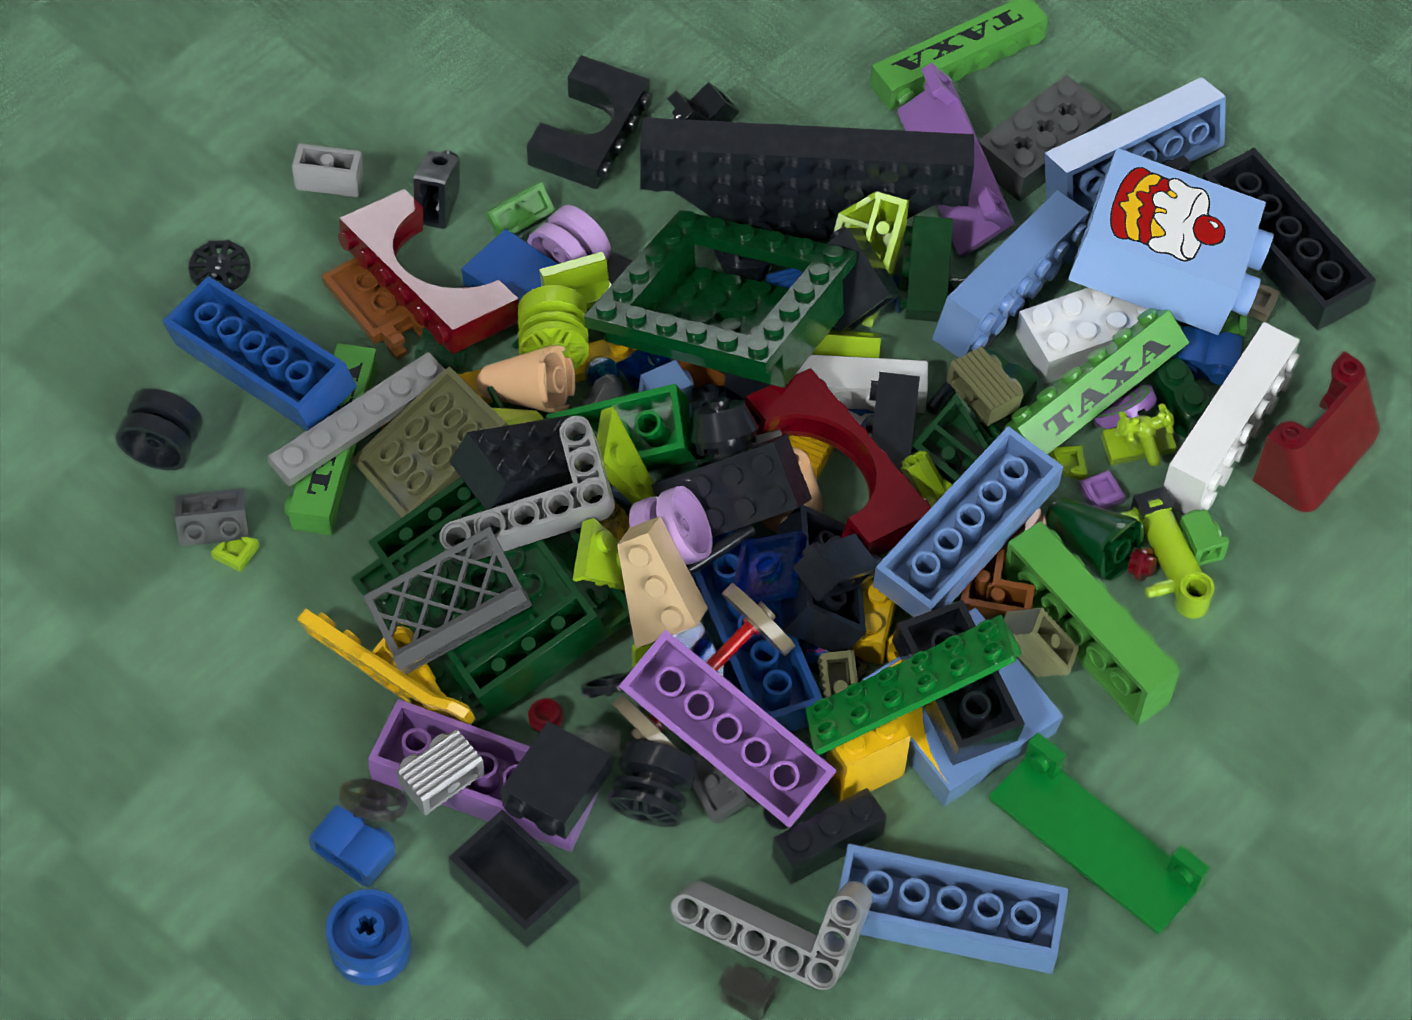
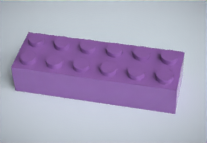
M667 630L661 634L618 686L788 828L792 827L837 771Z
M397 700L368 758L371 779L404 791L399 785L397 777L400 763L411 754L420 755L427 750L431 741L442 733L449 735L457 729L483 759L484 774L441 805L488 822L503 810L532 838L570 852L573 851L599 791L566 840L557 835L549 836L540 831L532 821L524 817L522 819L515 818L502 806L501 788L530 746L408 702Z

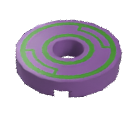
M1149 385L1134 386L1093 418L1094 425L1096 427L1102 426V428L1106 429L1115 428L1120 419L1119 412L1124 411L1128 418L1139 417L1138 411L1145 408L1146 412L1151 410L1157 402L1153 388Z

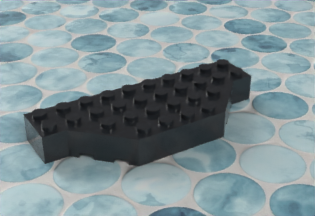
M642 118L640 190H651L654 192L673 191L713 218L718 217L726 221L754 226L753 221H758L768 225L773 231L781 232L785 235L821 240L830 239V235L834 233L840 212L876 191L909 200L907 219L934 205L956 207L968 206L974 170V134Z

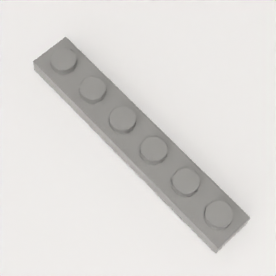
M427 352L269 455L268 464L290 487L395 418L445 369Z

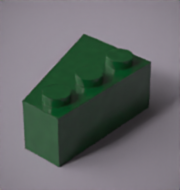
M914 216L912 226H906L904 246H910L909 257L903 258L902 277H908L907 289L901 288L902 294L900 295L899 307L906 309L905 319L939 321L948 297L953 229L952 218Z
M957 394L912 444L916 453L919 451L928 452L939 474L952 484L989 447Z

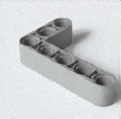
M571 416L560 427V438L573 483L447 523L440 532V542L444 549L448 550L453 547L458 539H468L488 527L491 529L500 527L495 536L503 551H507L582 527V521L595 518L598 522L607 519L614 511L615 501L598 440L588 420L581 416ZM578 434H585L581 440L572 441ZM589 464L594 465L591 470L587 472H580L584 466ZM602 495L600 501L592 504L589 503L592 497ZM568 506L564 513L555 514L558 508ZM534 517L531 523L521 525L525 518ZM488 539L475 545L471 559L479 560L492 555L493 548ZM467 550L460 553L459 556L465 557ZM452 559L456 563L463 564L462 561Z
M692 881L687 884L672 901L671 912L676 921L692 930L816 989L828 990L835 985L849 965L872 904V895L868 887L860 882L846 883L830 902L818 936L702 881ZM688 899L694 901L697 907H694ZM845 899L851 901L856 906V909L849 907ZM721 915H725L731 923L726 922ZM755 931L760 932L764 939L758 937ZM833 931L841 934L844 940L837 938ZM788 947L795 949L798 955L793 954ZM822 963H825L828 966H830L832 971H829L826 968H824Z

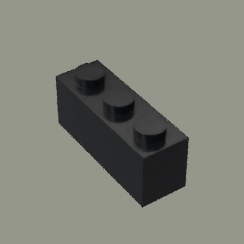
M879 372L878 381L871 380L869 400L876 401L874 414L867 413L866 430L868 434H872V440L880 449L887 453L891 462L903 474L901 462L911 455L920 376Z
M865 788L773 837L772 857L790 885L846 856L848 844L863 847L883 836L887 815L869 789Z

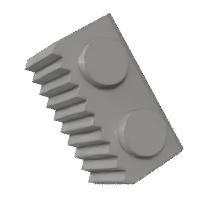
M303 143L298 144L292 164L295 189L359 197L364 180L362 155L359 150L354 151L351 149L348 151L346 148L342 150L340 147L337 149L331 147L329 149L328 146L323 148L321 145L316 147L315 144L312 146L309 144L303 145Z
M457 729L449 735L442 733L431 741L429 748L420 755L411 754L400 763L397 770L399 785L424 815H428L430 811L435 810L437 806L452 798L454 794H458L460 790H464L466 786H469L484 774L483 759Z

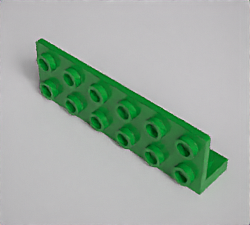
M1002 614L993 619L984 620L968 631L951 636L943 643L926 651L917 652L911 658L895 666L886 667L878 674L859 683H853L845 690L828 698L819 699L813 705L805 708L815 753L821 755L1014 663L1016 657L1021 655L1022 651Z
M1037 732L1028 742L1025 758L990 793L989 801L1155 934H1161L1204 887L1211 867L1183 845L1172 854V857L1064 773L1062 768L1066 754Z

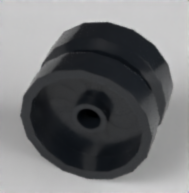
M143 388L136 391L127 408V416H124L115 435L117 445L133 460L150 468L163 471H175L183 468L193 448L192 443L195 442L203 425L202 415L194 405L172 392L157 388Z

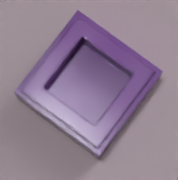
M1110 470L1079 482L1078 488L1089 505L1108 509L1125 501L1126 496Z

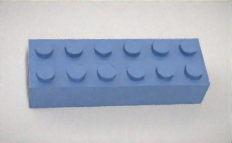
M1201 77L1045 152L1046 201L1058 190L1087 211H1092L1098 191L1116 148L1161 164L1166 160H1173L1182 155L1189 162H1192L1223 147L1225 144L1226 96Z
M1057 190L947 297L932 340L958 358L964 354L967 355L970 351L973 352L974 349H978L980 346L985 347L991 334L998 335L1010 315L1016 317L1019 314L1026 298L1034 299L1041 290L1043 282L1046 279L1052 281L1059 272L1061 264L1063 262L1068 264L1072 261L1079 249L1075 245L1082 238L1087 228L1084 223L1089 211Z
M1008 426L876 566L873 587L913 617L951 604L1059 486L1063 466Z
M848 844L838 892L846 883L856 881L867 886L872 895V904L860 935L1049 974L1053 973L1058 955L1069 888ZM845 899L849 907L856 909V906L851 901Z

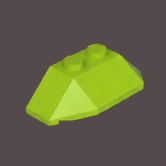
M876 191L840 212L834 232L845 226L847 228H861L886 270L893 278L906 232L909 200ZM880 311L861 325L872 328Z

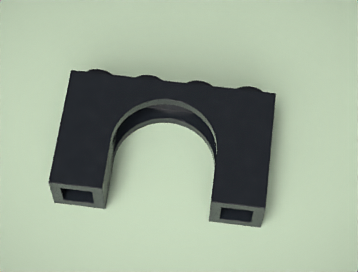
M580 55L568 75V97L603 110L612 120L604 129L587 135L569 133L540 122L527 143V162L529 166L597 190L602 180L609 178L613 169V161L616 156L620 157L626 147V139L630 133L634 134L637 130L640 115L643 111L646 112L649 109L653 94L650 93V79Z

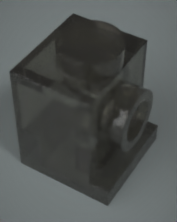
M738 963L734 968L729 965L722 974L718 984L721 986V1002L752 1020H762L779 994L780 979L773 976L769 982L766 980L765 975L754 967L749 966L745 968Z

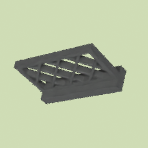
M490 527L363 596L394 656L393 659L398 669L406 675L533 605ZM486 539L489 540L493 548L489 564L471 559L475 545ZM467 550L465 557L459 556L460 553ZM497 557L503 568L495 566ZM449 559L463 562L457 581L439 577L443 563ZM469 564L487 569L482 588L463 583ZM435 568L433 575L426 573L429 570ZM493 571L507 574L513 587L500 594L487 590ZM419 576L432 579L426 599L408 594L411 581ZM437 581L456 586L450 606L431 601ZM403 585L402 592L395 590ZM461 588L480 593L475 608L469 611L456 608ZM388 593L399 596L394 617L381 613L375 600ZM486 595L493 597L484 602ZM406 599L424 604L418 623L400 619ZM430 606L448 610L444 625L436 629L424 626ZM454 613L461 614L460 616L452 620ZM384 619L392 621L390 629ZM398 623L416 628L412 642L399 649L394 639ZM422 630L429 632L424 636L420 637Z

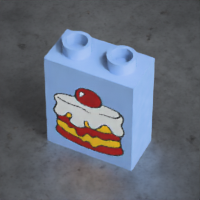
M1116 148L1098 191L1068 280L1146 309L1170 310L1175 320L1219 335L1230 311L1247 316L1257 294L1261 279L1245 272L1247 267L1257 271L1261 269L1273 239L1272 233L1259 229L1266 202Z

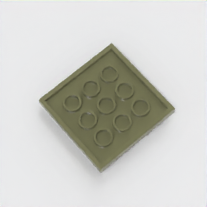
M449 366L361 449L351 461L397 513L404 517L460 478V475L450 464V460L467 432L507 426L508 424Z

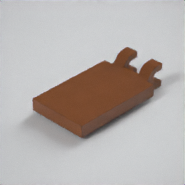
M355 257L321 275L324 286L375 345L383 340L396 361L408 355L407 350L402 345L405 343V338L402 334L414 328L416 335L424 345L435 340L433 334L424 325H419L414 316L404 306H400L395 297L386 288L381 287L376 278L367 269H363Z

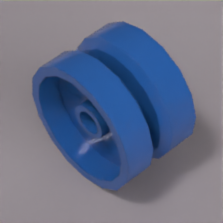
M360 889L345 895L332 907L326 920V939L335 969L346 980L361 986L380 985L394 979L405 969L411 956L409 922L402 904L391 894L377 889Z

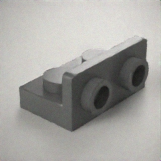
M245 488L176 495L175 522L179 544L181 546L233 541L241 539V537H249L246 519Z
M695 751L689 755L698 763V769L692 786L712 822L720 823L745 805H749L752 808L760 805L698 752Z

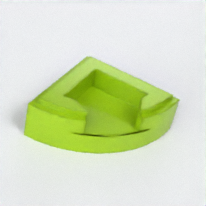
M1082 445L1056 447L1048 454L1063 466L1062 474L1076 480L1087 478Z
M241 537V539L227 543L221 542L213 548L211 556L213 559L242 572L260 547L259 540L251 537Z

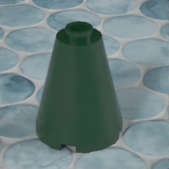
M1061 498L1058 501H1054L1046 512L1047 526L1059 535L1061 540L1081 558L1097 577L1103 580L1114 581L1128 569L1131 558L1129 556L1133 548H1140L1143 542L1144 526L1137 519L1069 498Z

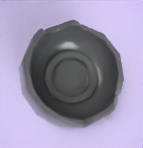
M606 374L597 379L589 390L587 400H583L581 406L625 396L622 381L612 374Z

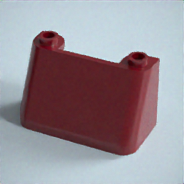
M1343 351L1331 367L1332 379L1327 393L1319 404V407L1324 410L1326 409V412L1310 430L1294 421H1285L1277 425L1266 438L1253 478V482L1300 512H1312L1324 502L1375 443L1380 431V424L1365 367L1358 359L1346 351Z

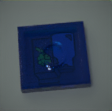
M802 530L742 541L734 584L756 604L797 597L800 577L793 567L803 558L801 552L806 548L808 536Z

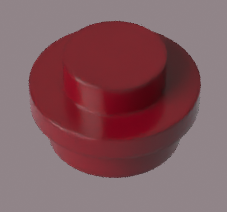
M1145 547L1144 549L1136 548L1129 561L1128 573L1134 575L1136 580L1143 582L1147 576L1151 577L1154 574L1157 558L1154 557L1153 549Z
M539 699L529 708L528 722L537 732H541L548 721L559 727L563 723L562 707L552 699Z

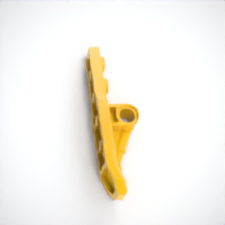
M305 608L297 618L308 635L359 668L374 681L405 702L469 725L476 719L468 705L454 698L447 697L436 683V677L428 664L407 675L401 672L393 659L394 656L384 637L373 651H370L361 646L362 641L351 631L345 629L342 633L335 628L337 626L336 623L322 612L315 615ZM398 626L394 635V639L400 649L411 643L414 637V633L404 626Z

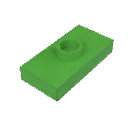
M537 181L485 211V214L497 237L505 229L516 234L554 212L555 208L543 183Z

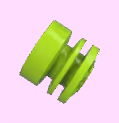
M544 285L526 293L518 304L519 355L547 346L558 345L566 349L561 352L565 358L571 357L574 370L584 364L589 355L588 328L584 324L587 302L583 296L574 289L561 285Z

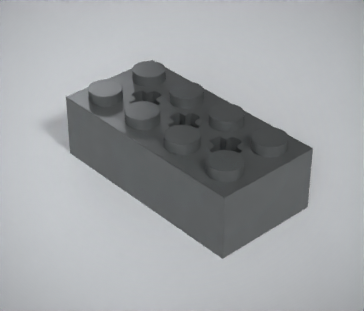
M1065 75L978 141L997 184L1021 202L1046 183L1045 152L1110 122L1112 110L1068 75Z

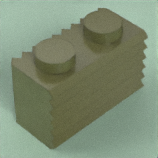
M983 346L974 349L973 352L970 351L967 355L964 354L950 363L947 382L951 384L956 393H959L960 398H963L968 407H971L972 412H975L976 417H979L984 426H989L1019 409L1023 397L1020 383L1015 378L1010 379L1002 369L999 358L994 354L990 355Z
M1044 607L1007 611L1004 620L1020 645L1022 654L1018 657L1021 662L1037 678L1041 675L1043 678L1046 675L1050 677L1051 675L1056 676L1059 674L1062 676L1065 674L1067 676L1071 672L1078 653V645L1071 641L1070 636L1067 637V632H1063V628H1060L1059 624L1052 620V616H1048V612H1045Z
M854 650L822 653L819 656L817 664L819 665L818 671L820 672L822 698H828L845 690L849 685L858 682Z

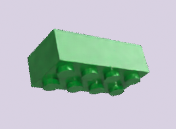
M676 383L546 415V419L567 415L570 417H584L588 420L597 438L601 410L614 407L647 471L697 460L695 445L691 442L692 425L688 397Z

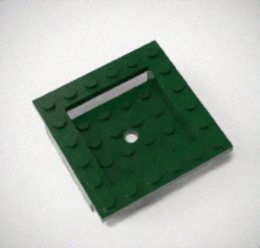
M679 210L584 315V324L586 328L604 332L605 342L785 388L844 314L842 280L857 263L856 251L844 249L836 245L831 246L807 238H798L777 231L755 228L748 224H738L718 217L713 218L696 214L692 211ZM694 245L804 272L791 288L787 289L771 285L767 282L754 281L738 275L710 270L705 267L701 268L696 266Z
M460 477L370 539L368 543L379 558L352 576L351 580L362 596L370 593L446 551L440 542V532L447 523L486 511V509ZM558 508L555 514H562V511ZM534 517L525 518L521 525L531 523ZM500 527L492 529L494 534L499 531ZM575 529L504 551L533 605L427 663L436 677V683L447 697L454 698L470 707L476 718L471 724L472 726L481 727L631 622L627 599L620 589L610 588L607 584L598 586L592 581L581 580L576 582L573 580L580 539ZM466 538L458 539L453 546L466 540ZM491 556L476 561L489 564ZM497 557L495 566L503 568ZM449 559L443 563L439 577L457 581L463 564ZM469 564L463 583L474 586L475 579L479 575L486 573L487 569ZM435 568L429 570L426 573L433 575ZM493 571L487 590L500 594L513 587L507 574ZM422 576L413 579L408 594L426 599L432 579ZM437 581L431 601L450 606L456 586ZM403 585L395 590L402 592ZM461 588L456 608L465 611L475 608L480 593ZM587 588L595 591V597L600 598L602 602L600 605H596L587 594ZM388 593L375 600L381 613L394 617L400 597ZM486 595L484 602L493 597ZM406 599L400 619L418 623L424 604ZM430 606L424 626L427 625L436 629L444 625L448 610ZM454 613L452 620L460 616L461 614ZM384 619L390 629L392 621ZM398 623L397 627H407L415 634L416 628ZM422 630L420 637L424 636L429 632Z

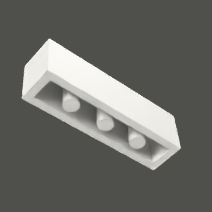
M810 355L796 373L798 374L811 368L820 379L826 382L829 390L847 409H868L874 412L876 401L869 400L871 380L878 381L879 372L920 376L916 413H925L928 392V361Z

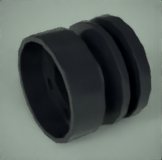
M630 740L625 743L619 762V770L625 775L614 778V790L609 793L608 805L623 816L641 823L665 828L677 827L681 824L683 817L681 810L686 808L687 798L680 792L691 790L698 769V763L691 756L668 745L646 740Z

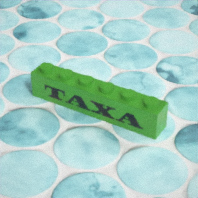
M1012 0L871 65L870 87L889 111L903 106L925 91L924 83L926 79L921 69L931 62L951 77L952 81H959L965 75L978 69H985L995 61L1004 57H1010L1023 48L1040 43L1045 39L1048 17L1034 0Z
M1148 309L1137 317L1138 322L1132 327L1124 328L1114 334L1112 337L1113 342L1105 348L1100 347L1087 356L1088 361L1081 367H1074L1064 373L1062 376L1063 381L1055 387L1051 386L1041 391L1037 395L1038 400L1031 406L1022 407L1014 412L1011 416L1013 420L1006 424L1004 428L1006 429L1009 426L1048 455L1189 344V341L1170 310Z
M341 343L336 344L334 356L346 363L357 387L330 415L374 387L379 369L376 349ZM358 442L293 484L295 487L293 495H288L285 504V515H288L290 518L292 530L332 536L352 466L351 459L355 455Z

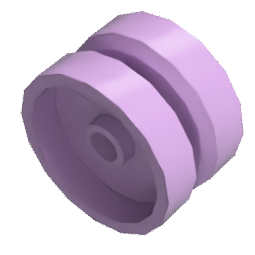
M571 205L560 207L549 217L548 223L540 225L528 238L529 245L558 264L598 252L604 254L606 261L612 255L610 242L596 221L586 212Z
M676 486L662 492L659 497H648L634 503L631 507L629 515L630 527L661 516L686 565L704 560L710 555L713 541L707 515L699 500L686 487Z

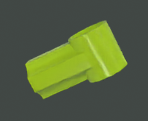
M919 451L907 456L901 462L903 474L909 479L910 484L921 497L929 502L931 508L952 486L950 482L941 478L928 452Z

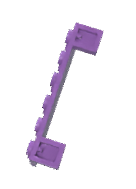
M931 62L921 69L926 79L924 83L925 91L904 104L897 112L905 131L974 134V170L968 206L949 207L947 205H937L942 218L953 219L952 241L958 255L965 257L1015 223L951 77Z

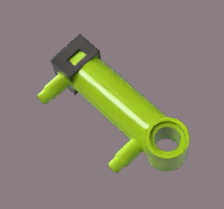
M1163 486L1133 495L1130 510L1120 514L1133 517L1143 524L1144 534L1167 580L1146 587L1144 590L1145 596L1147 598L1160 597L1174 592L1176 596L1175 607L1181 615L1191 619L1204 616L1209 609L1214 594V582L1208 575L1202 572L1173 514L1175 505L1166 487ZM1189 593L1197 594V595H1199L1200 597H1194V596L1190 595Z

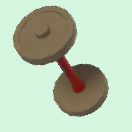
M733 583L721 593L744 618V624L706 662L715 671H718L754 633L764 637L784 656L795 647L792 640L773 621L776 616L765 604L760 602L757 605ZM623 694L612 703L636 727L631 734L637 740L653 741L677 749L661 733L664 730L662 727L664 724L650 714L645 717Z

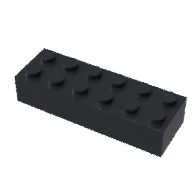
M1255 148L1203 174L1202 179L1266 202L1259 229L1272 233L1273 239L1261 269L1317 331L1369 303L1376 279Z

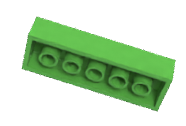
M1040 521L1009 541L1001 578L1003 580L1035 585L1031 609L1044 607L1045 612H1048V616H1052V620H1055L1056 624L1063 628V632H1067V637L1070 636L1071 641L1078 645L1079 650L1076 660L1131 720L1139 726L1169 705L1180 673L1177 662L1170 654L1164 653L1157 646L1153 636L1147 629L1141 628L1131 618V614L1125 605L1114 600L1108 593L1105 584L1100 579L1094 578L1086 570L1081 558L1074 553L1071 554L1062 544L1059 535L1054 530H1049Z

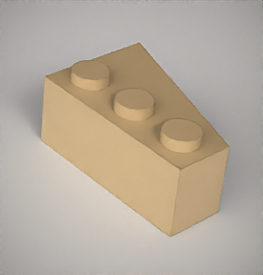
M661 516L630 527L617 544L635 648L656 641L665 630L674 635L696 627L708 607Z

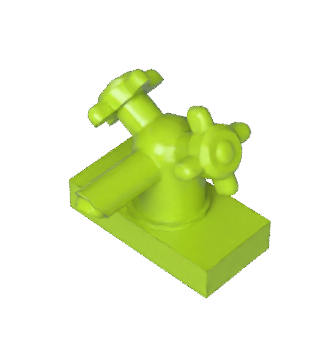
M1165 404L1158 405L1160 412L1152 418L1148 415L1128 418L1126 412L1121 411L1119 412L1120 419L1117 427L1102 430L1101 439L1110 466L1147 459L1150 466H1159L1162 461L1160 456L1175 452L1177 447L1172 435L1174 432V417Z

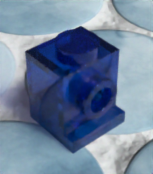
M634 349L619 360L616 365L632 388L637 390L639 389L640 375L667 364L671 360L667 357ZM648 357L651 359L654 365H651L649 363Z

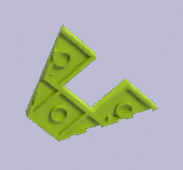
M610 407L601 410L597 440L609 482L632 503V506L634 503L648 497H656L651 486L654 482L615 408ZM595 518L582 521L573 580L576 582L581 580L592 581L598 586L607 584L610 588L625 590L617 547L619 541Z

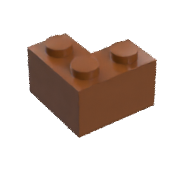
M1005 549L999 550L965 587L961 594V600L963 599L968 611L976 607L985 620L993 619L1001 614L1005 618L1007 611L1031 609L1035 585L1000 579Z

